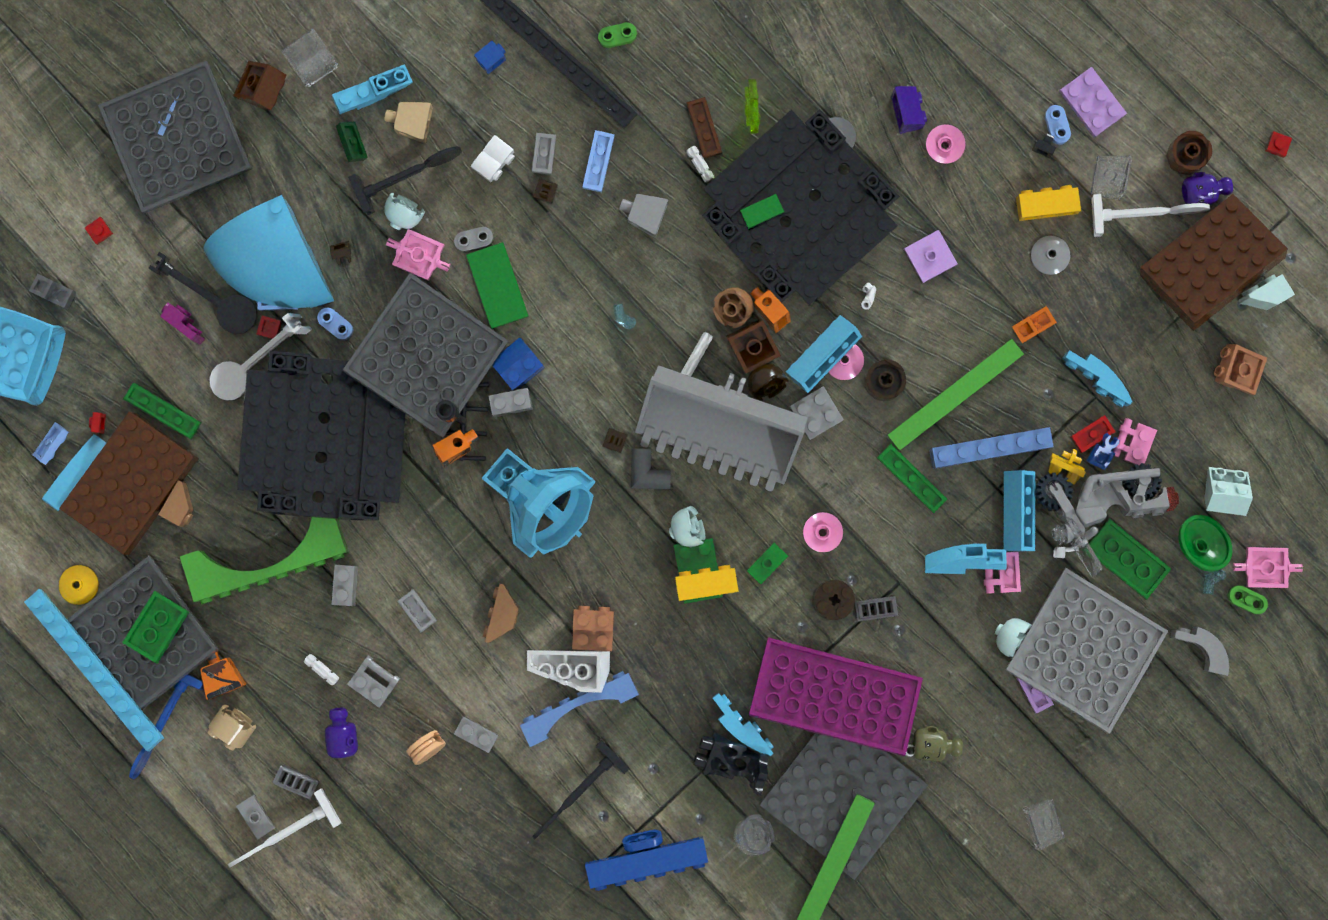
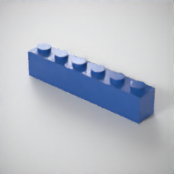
M702 836L662 845L654 849L648 848L639 850L636 853H626L586 862L585 867L590 889L595 888V891L606 889L609 884L621 886L627 884V880L634 879L635 882L646 880V876L662 877L666 875L665 872L672 870L674 873L686 871L685 868L693 866V869L705 867V863H708V857Z

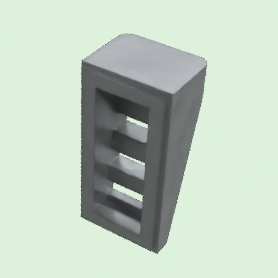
M895 596L855 602L857 621L898 616ZM886 601L890 602L891 613H887ZM878 602L882 604L883 614H879ZM871 603H873L875 615H871ZM865 604L867 616L863 617L862 605Z
M282 764L272 783L311 799L319 781ZM287 772L288 775L285 781H281L284 773ZM292 775L296 776L293 784L289 785ZM300 778L304 779L300 788H296ZM307 782H311L307 790V793L304 792L303 790Z

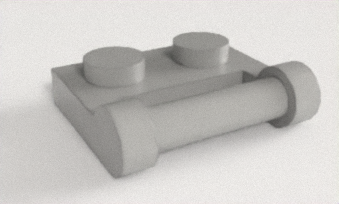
M368 655L347 685L380 708L401 678L390 674ZM369 667L388 681L389 685L386 687L366 673V669Z

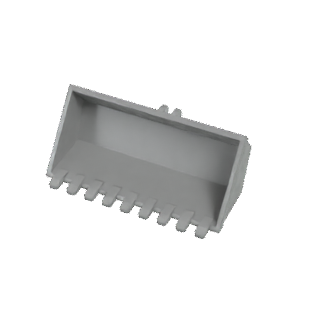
M658 365L654 377L652 376L635 431V433L643 435L640 443L642 447L647 448L651 438L658 440L656 451L663 453L666 444L672 445L674 449L671 456L676 459L680 457L682 449L690 452L687 459L688 463L694 464L697 455L705 457L703 468L707 470L711 468L713 460L721 462L718 470L719 474L726 475L729 466L735 467L737 469L734 479L742 480L744 471L752 473L749 483L753 486H757L760 476L768 479L765 489L770 492L773 491L776 482L785 484L805 432L804 427L807 417L748 397L742 393L746 381L743 377L739 381L738 390L735 391L730 389L734 381V374L730 373L727 384L724 387L721 385L716 386Z

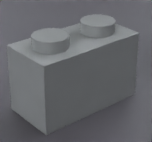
M528 388L489 396L491 411L494 417L533 410Z
M335 565L332 605L355 606L358 566Z

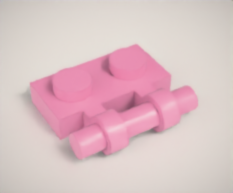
M1125 418L1123 425H1120L1118 439L1120 442L1113 449L1114 457L1119 458L1122 451L1126 453L1124 461L1140 465L1145 463L1157 430L1137 423L1134 430L1130 428L1133 420ZM1127 435L1132 436L1129 446L1124 444Z
M1006 552L1007 567L1006 570H998L999 579H993V569H985V580L983 581L984 586H986V594L994 593V585H999L1000 593L1021 592L1018 552Z

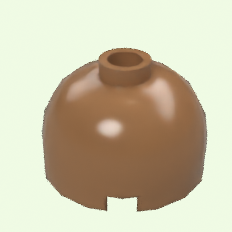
M731 287L725 289L714 299L715 307H713V312L717 320L724 326L740 327L752 316L754 310L753 300L741 288Z

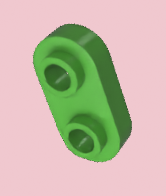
M631 23L604 27L598 34L599 43L605 48L630 44L635 41L637 30ZM628 29L631 31V33L629 35H625L623 33L624 30ZM606 34H611L612 37L610 39H606L604 36Z
M1233 586L1228 591L1229 601L1237 607L1252 614H1262L1267 610L1268 602L1263 595L1244 586ZM1236 592H1239L1241 595L1239 599L1235 598ZM1255 600L1259 604L1257 608L1253 606Z

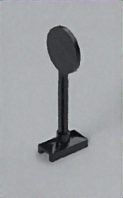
M458 146L441 150L428 157L422 164L414 165L376 184H370L365 187L358 175L353 174L348 178L363 213L371 215L375 213L370 197L385 188L420 173L427 167L439 166L455 159L462 153V150Z
M161 252L157 254L162 258L161 261H156L157 267L149 266V269L156 274L164 273L167 276H172L218 307V322L225 331L233 334H242L254 325L256 309L248 298L242 295H231L221 300L174 269V266L168 263L170 259Z
M602 740L596 745V748L604 757L599 762L600 765L532 836L534 840L563 810L570 807L605 770L608 771L613 766L625 774L630 769Z

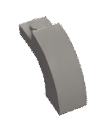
M1181 627L1178 630L1171 631L1170 638L1190 642L1200 648L1205 658L1204 671L1228 676V655L1222 643L1212 633L1199 627H1193L1192 634H1190V629Z

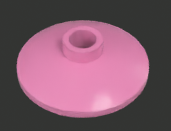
M940 125L929 133L926 140V149L930 157L936 162L942 164L953 163L964 153L965 138L958 128L952 125ZM947 143L948 148L943 149L941 144Z
M856 344L844 355L848 357V362L843 363L840 359L829 371L831 376L839 380H849L861 372L864 365V356Z
M822 512L814 514L806 521L803 536L811 549L818 552H829L840 544L843 537V528L840 521L834 515ZM820 529L826 530L825 536L819 535Z

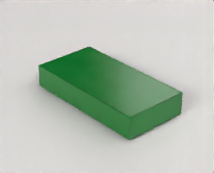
M774 194L740 210V213L747 228L750 229L784 213V210L777 195Z

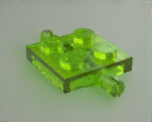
M748 79V87H745L746 126H750V134L758 133L760 113L758 112L756 79Z

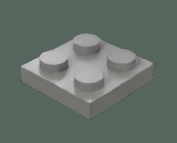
M824 386L789 406L792 412L807 417L804 429L809 441L844 420Z

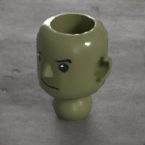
M934 726L920 728L914 734L913 755L918 760L932 762L943 761L946 754L959 757L962 755L963 741L960 738L947 739V734Z

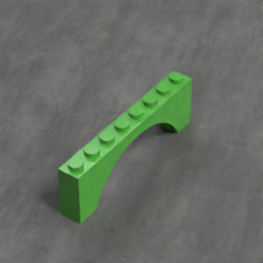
M312 517L306 536L296 550L279 563L264 569L254 571L231 569L217 563L204 551L200 550L180 556V560L193 601L200 602L202 605L212 602V597L218 595L220 598L230 596L231 591L237 589L239 592L250 589L249 585L255 583L258 586L269 583L268 579L276 577L277 580L288 577L287 573L291 571L300 573L306 571V567L313 564L314 567L326 564L325 560L333 558V561L345 558L344 554L349 553L339 519Z

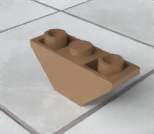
M504 584L495 587L493 598L496 600L494 607L490 606L488 618H491L490 624L485 626L483 637L486 638L485 642L491 643L511 631L516 625L519 607Z

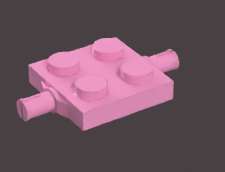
M410 229L407 230L400 242L389 238L386 246L396 249V256L392 263L393 266L427 281L430 280L433 271L437 267L446 272L450 268L451 264L440 260L444 244Z
M1246 547L1245 563H1233V566L1240 567L1233 568V571H1245L1246 587L1288 588L1290 572L1303 571V569H1295L1302 568V564H1290L1288 548Z

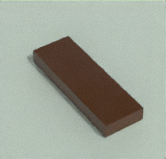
M703 97L686 102L703 158L706 159L722 154L706 98Z

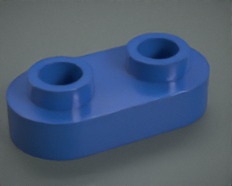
M655 829L630 834L622 840L624 850L630 853H636L639 850L648 848L654 849L663 842L661 831Z

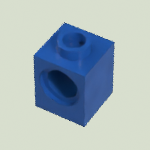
M490 41L474 57L489 75L506 61L504 55L506 51L499 43L496 45L493 41Z

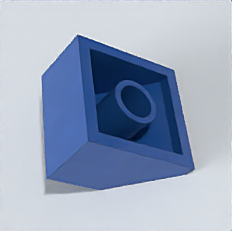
M518 338L503 350L492 364L512 391L521 388L545 368L521 338Z

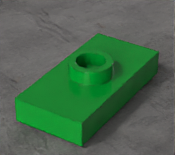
M773 543L747 572L761 585L788 555Z

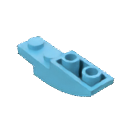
M404 64L372 76L366 82L332 94V99L339 114L355 108L359 110L407 87L413 81Z
M1070 350L1065 353L1062 360L1066 362V366L1074 370L1076 368L1083 372L1082 375L1090 380L1096 379L1092 387L1096 388L1095 392L1099 395L1111 397L1113 399L1112 402L1120 407L1129 406L1132 403L1131 397L1121 380L1101 360L1092 354L1083 359Z
M986 544L953 546L925 556V573L965 574L966 569L1006 570L1007 567L1006 550L986 549Z
M718 693L712 697L724 713L718 720L734 737L760 753L768 754L769 756L774 754L771 750L774 746L768 738L763 740L759 734L762 730L756 722L751 723L748 720L742 725L741 721L744 719L737 710L733 712L730 709L729 705L732 703L725 694L721 696Z

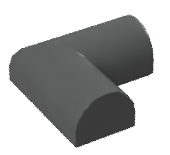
M632 449L631 489L670 490L671 470L651 469V449Z

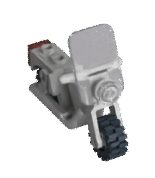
M1141 463L1140 465H1134L1129 471L1091 475L1081 487L1075 509L1070 503L1073 488H1071V482H1067L1068 478H1063V474L1060 473L1058 475L1056 473L1046 474L1036 485L1035 499H1038L1037 503L1039 505H1043V509L1048 508V511L1054 509L1059 518L1065 522L1062 526L1058 524L1055 526V529H1052L1053 540L1057 541L1058 544H1062V542L1071 543L1092 577L1098 575L1102 571V565L1088 543V540L1098 533V528L1092 527L1086 532L1085 528L1102 522L1106 518V512L1111 505L1116 504L1125 516L1132 515V518H1139L1149 513L1152 516L1162 515L1164 511H1173L1177 504H1179V496L1177 492L1175 493L1174 487H1163L1161 489L1162 479H1159L1161 476L1159 468L1154 467L1152 469L1150 464L1144 466L1145 463ZM1158 493V497L1156 499L1147 501L1148 499H1152Z

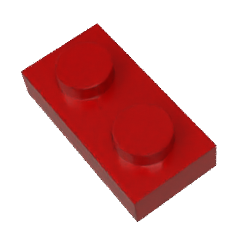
M1104 415L1070 437L1080 453H1083L1096 445V443L1102 441L1105 433L1112 435L1115 433V430Z

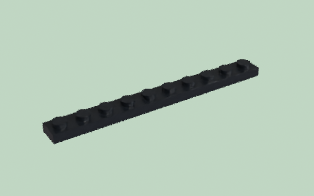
M480 0L623 129L637 116V112L511 0Z

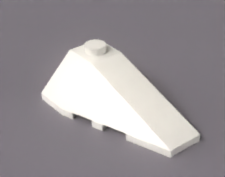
M527 650V671L560 682V684L575 688L580 692L601 693L610 672V651Z

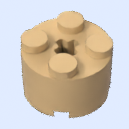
M223 705L209 724L208 734L215 739L219 738L224 742L226 748L234 751L235 748H242L256 729V725L252 726V720L236 708L231 711L228 709V705Z

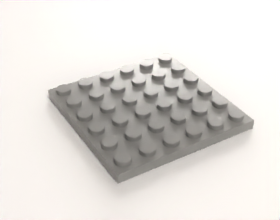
M1064 568L1005 671L1105 733L1110 734L1168 630L1069 569Z

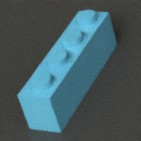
M840 315L804 351L798 360L790 366L786 373L794 383L809 393L858 342L862 335L856 326Z
M1004 471L1003 543L1004 550L1035 551V471Z

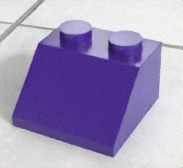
M914 86L895 87L891 100L900 134L923 129L925 122H927L925 111L921 110V93L917 92Z

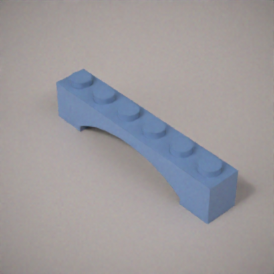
M1048 427L935 447L929 451L932 467L937 469L989 458L1044 450L1054 446L1051 430Z
M622 671L613 675L614 680L608 683L605 682L601 693L578 692L576 693L578 697L570 700L568 697L559 701L560 706L552 709V706L541 710L542 714L534 717L532 714L522 719L524 723L520 727L529 746L532 747L548 739V732L557 720L577 706L602 699L619 700L621 704L639 695L630 674H624Z

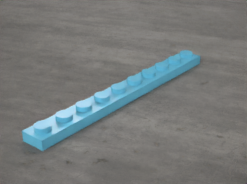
M38 589L24 603L144 749L151 751L164 739L163 735L42 589Z

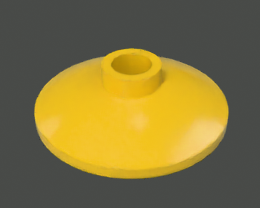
M75 565L66 569L59 580L60 594L67 602L75 605L90 602L96 596L99 589L97 575L92 569L83 565ZM76 581H78L80 584L79 588L77 589L74 587V583Z

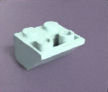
M1274 274L1258 283L1259 286L1255 285L1241 293L1243 297L1238 302L1268 310L1295 294L1283 274L1278 277Z
M1209 467L1205 489L1206 511L1246 516L1253 499L1248 472Z

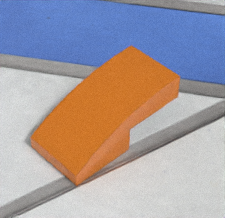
M1045 306L1015 324L1012 328L1020 341L1024 343L1057 322L1048 307Z

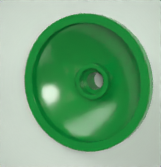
M1205 515L1191 516L1182 523L1178 535L1179 544L1185 557L1194 566L1204 571L1215 572L1228 565L1232 557V543L1228 533L1220 523Z

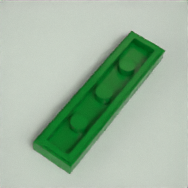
M134 382L123 400L191 440L202 423Z
M892 444L877 457L932 513H935L947 500Z

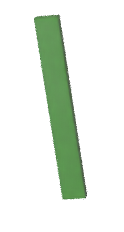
M1011 339L887 435L888 438L900 451L1023 356L1024 353Z
M856 794L796 920L820 919L875 802Z

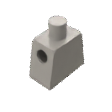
M637 194L634 202L623 199L619 210L629 213V224L656 238L668 206V199Z

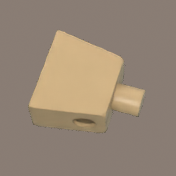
M399 102L397 111L386 110L385 121L395 123L394 130L397 134L426 144L433 107L431 103Z

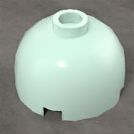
M391 193L384 206L386 218L391 222L390 226L397 230L401 228L410 229L416 226L425 214L424 209L422 208L419 211L417 209L418 204L399 194L397 198L393 197L394 193Z
M693 506L679 510L672 517L671 527L669 528L671 537L686 547L701 545L704 543L701 540H705L702 520H697L695 515L699 513Z
M1016 618L1006 621L1004 625L999 624L995 631V634L998 635L996 639L998 649L1012 659L1015 651L1020 647L1022 640L1026 636V632L1032 625Z

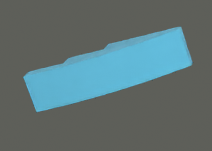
M93 434L57 477L42 500L59 511L60 506L106 442Z

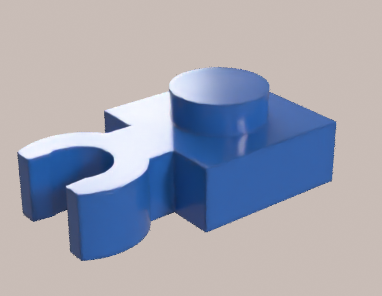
M1105 433L1102 438V445L1096 443L1087 461L1106 470L1115 455L1112 449L1118 446L1120 440L1114 437L1109 442L1111 435Z

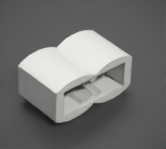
M494 135L471 167L490 183L493 180L497 181L503 173L501 171L502 167L505 164L509 165L514 159V149Z

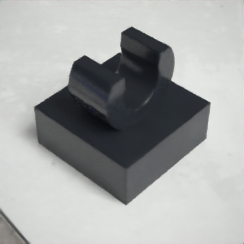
M1047 134L1043 141L1038 139L1032 151L1050 159L1056 149L1055 146L1051 145L1054 136Z

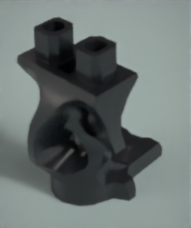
M714 733L713 737L702 736L699 748L707 750V754L697 752L694 757V765L703 768V775H718L731 780L734 776H743L750 782L749 785L753 789V793L762 795L763 786L768 776V754H755L742 743L730 741L717 733ZM736 760H742L744 766L738 767L735 764ZM726 765L727 769H722L720 766Z

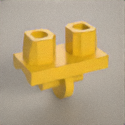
M1073 449L1071 453L1063 451L1061 456L1067 459L1054 453L1051 454L1048 469L1050 474L1056 473L1058 475L1062 468L1068 470L1066 475L1067 481L1075 485L1080 476L1084 477L1086 473L1084 467L1073 463L1074 461L1080 464L1082 461L1081 458L1076 456L1077 450Z

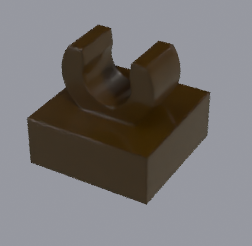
M539 178L533 198L552 204L558 184Z
M349 241L330 246L332 260L336 259L338 265H341V257H346L348 263L351 262V245Z
M609 428L602 447L621 453L628 434Z

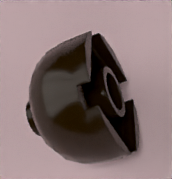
M764 364L751 372L748 378V388L753 399L763 401L762 397L768 395L770 399L781 393L786 388L785 382L789 380L777 365Z

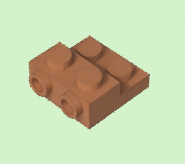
M1227 344L1220 352L1222 360L1214 371L1216 376L1215 382L1250 395H1255L1267 357L1237 344Z
M578 606V610L574 609L572 649L612 651L614 611H610V607H598V611L590 610V606Z

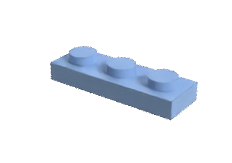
M595 130L582 186L583 189L602 193L615 137L614 134Z

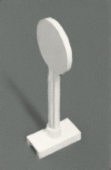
M1094 194L1091 198L1094 237H1101L1104 234V221H1111L1112 219L1159 216L1167 213L1188 215L1210 210V205L1205 203L1184 204L1171 208L1152 207L1112 210L1103 209L1101 194Z
M287 313L282 317L287 324L283 327V330L242 365L232 361L216 365L210 376V387L213 393L223 400H236L245 393L246 371L251 369L269 351L276 348L286 338L294 334H307L312 330L311 327L301 325L299 320L302 316L300 314Z
M321 788L314 792L319 806L313 809L312 813L269 837L260 846L227 864L228 867L234 866L264 847L279 842L316 819L320 820L326 816L333 828L341 824L342 822L324 790Z

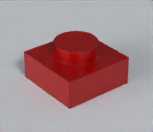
M1272 132L1265 151L1284 158L1292 138Z
M102 217L97 218L85 227V230L97 245L113 234Z
M261 316L256 334L273 339L279 334L282 321Z
M93 412V416L89 419L91 432L104 434L106 414Z

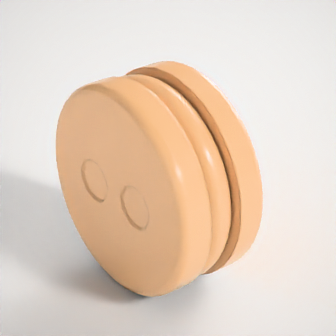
M437 730L424 735L407 749L406 752L411 756L415 765L427 761L445 746L446 743L439 736L440 734Z

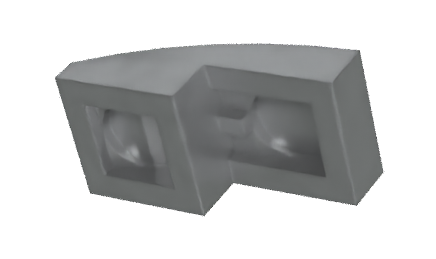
M37 274L29 290L67 310L77 293L40 274Z

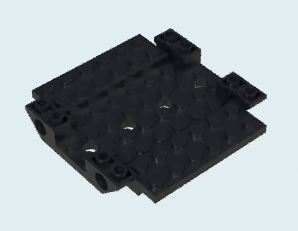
M791 109L704 188V191L715 204L702 215L703 218L767 291L770 290L781 303L792 293L797 292L810 306L898 226L884 210L900 196L874 168L871 169L846 142V137L820 109L805 124ZM840 165H847L850 169L849 173L846 175L841 174L838 170ZM818 191L821 196L820 199L812 201L809 198L810 192ZM776 194L784 213L748 229L740 210ZM781 218H790L791 225L789 227H782L780 225ZM754 243L762 246V251L758 254L753 253L750 249Z
M269 351L268 371L270 372L246 371L237 490L257 492V511L354 521H379L380 502L399 503L405 413L343 372L342 370L348 361L310 357V354ZM329 374L332 377V383L324 384L321 376ZM326 413L329 416V422L326 424L321 423L318 420L319 414ZM318 452L326 455L324 463L316 461L315 455ZM314 492L322 493V502L316 503L313 501L312 495Z

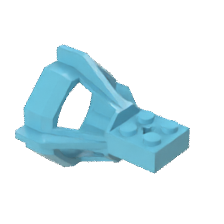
M507 448L482 477L488 485L507 499L510 509L513 544L528 557L532 558L538 550L543 555L567 545L575 535L577 537L582 535L579 530L588 520L594 496L589 490L595 484V480L579 467L536 470ZM571 490L568 504L562 512L552 502L565 492ZM543 514L554 522L548 528L536 533L537 525Z

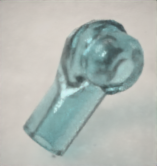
M623 304L613 305L617 324L626 329H632L636 325V319L624 313Z
M1224 570L1210 572L1205 576L1203 594L1213 595L1214 584L1226 578Z

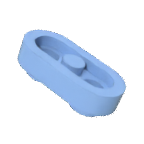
M1059 105L1050 106L1045 112L1049 135L1054 136L1053 143L1062 145L1071 136L1066 113ZM1053 112H1057L1059 117H1054ZM1058 131H1063L1064 136H1059Z
M323 308L319 311L317 316L319 324L340 340H347L353 335V326L331 308ZM326 314H330L328 321L324 320ZM341 326L346 328L344 333L339 332Z

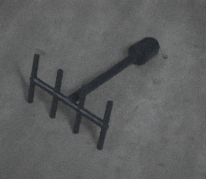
M480 382L478 387H489V382ZM442 400L437 404L435 411L437 417L444 422H453L455 420L460 423V430L465 434L468 432L466 431L467 411L488 412V407L467 406L466 403L460 415L457 405L449 400ZM448 430L445 435H451L458 430ZM475 431L477 436H487L485 431ZM464 455L457 460L486 461V456Z

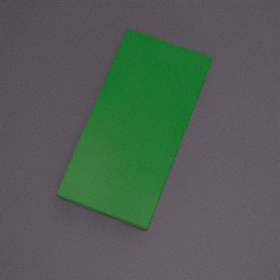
M502 242L467 254L466 256L491 329L529 317L504 243Z
M1110 518L1107 519L1098 533L1084 548L1087 553L1145 600L1150 597L1171 570L1168 565Z

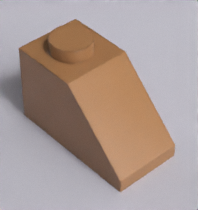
M177 481L158 514L180 527L188 525L193 517L191 514L193 506L187 484L184 481Z

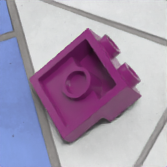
M167 303L162 308L161 318L199 345L203 343L205 338L201 336L202 331L192 325L194 320L190 318L192 315L190 312L178 304L175 307Z

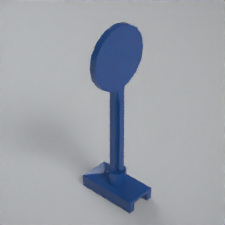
M187 674L175 684V689L155 725L160 733L182 693L185 692L188 686L204 690L203 681ZM144 747L141 749L130 770L129 777L131 779H136L142 772L152 750L146 751Z

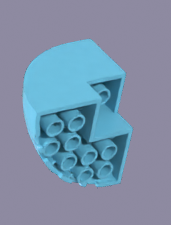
M282 195L233 218L216 230L204 244V252L217 273L228 285L253 301L283 308H312L334 301L293 210Z

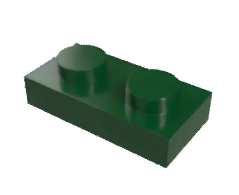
M356 122L337 124L336 129L348 162L364 161L367 159L368 156Z

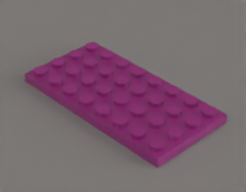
M768 637L749 716L905 756L923 678Z

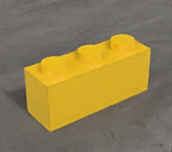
M1072 185L1061 186L1059 190H1053L1051 187L1043 188L1041 192L1034 193L1033 190L1021 191V194L1016 197L1019 221L1075 215L1081 211L1078 187L1072 188Z
M730 565L718 566V571H711L710 568L699 569L698 574L692 575L691 571L679 572V576L675 577L679 601L739 592L735 568H730Z

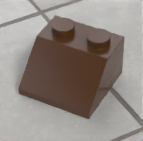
M248 61L233 97L261 109L272 110L277 102L280 89L285 84L287 75L269 64Z
M762 319L726 336L745 374L781 356Z

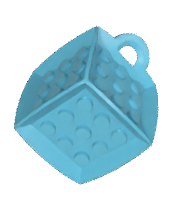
M0 307V396L25 401L34 406L40 405L43 402L53 380L66 334L62 326L51 325L17 311Z

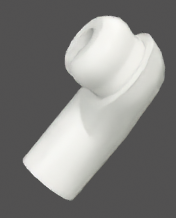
M866 283L862 288L866 296L861 306L866 310L872 306L876 294V287L872 286L871 283Z

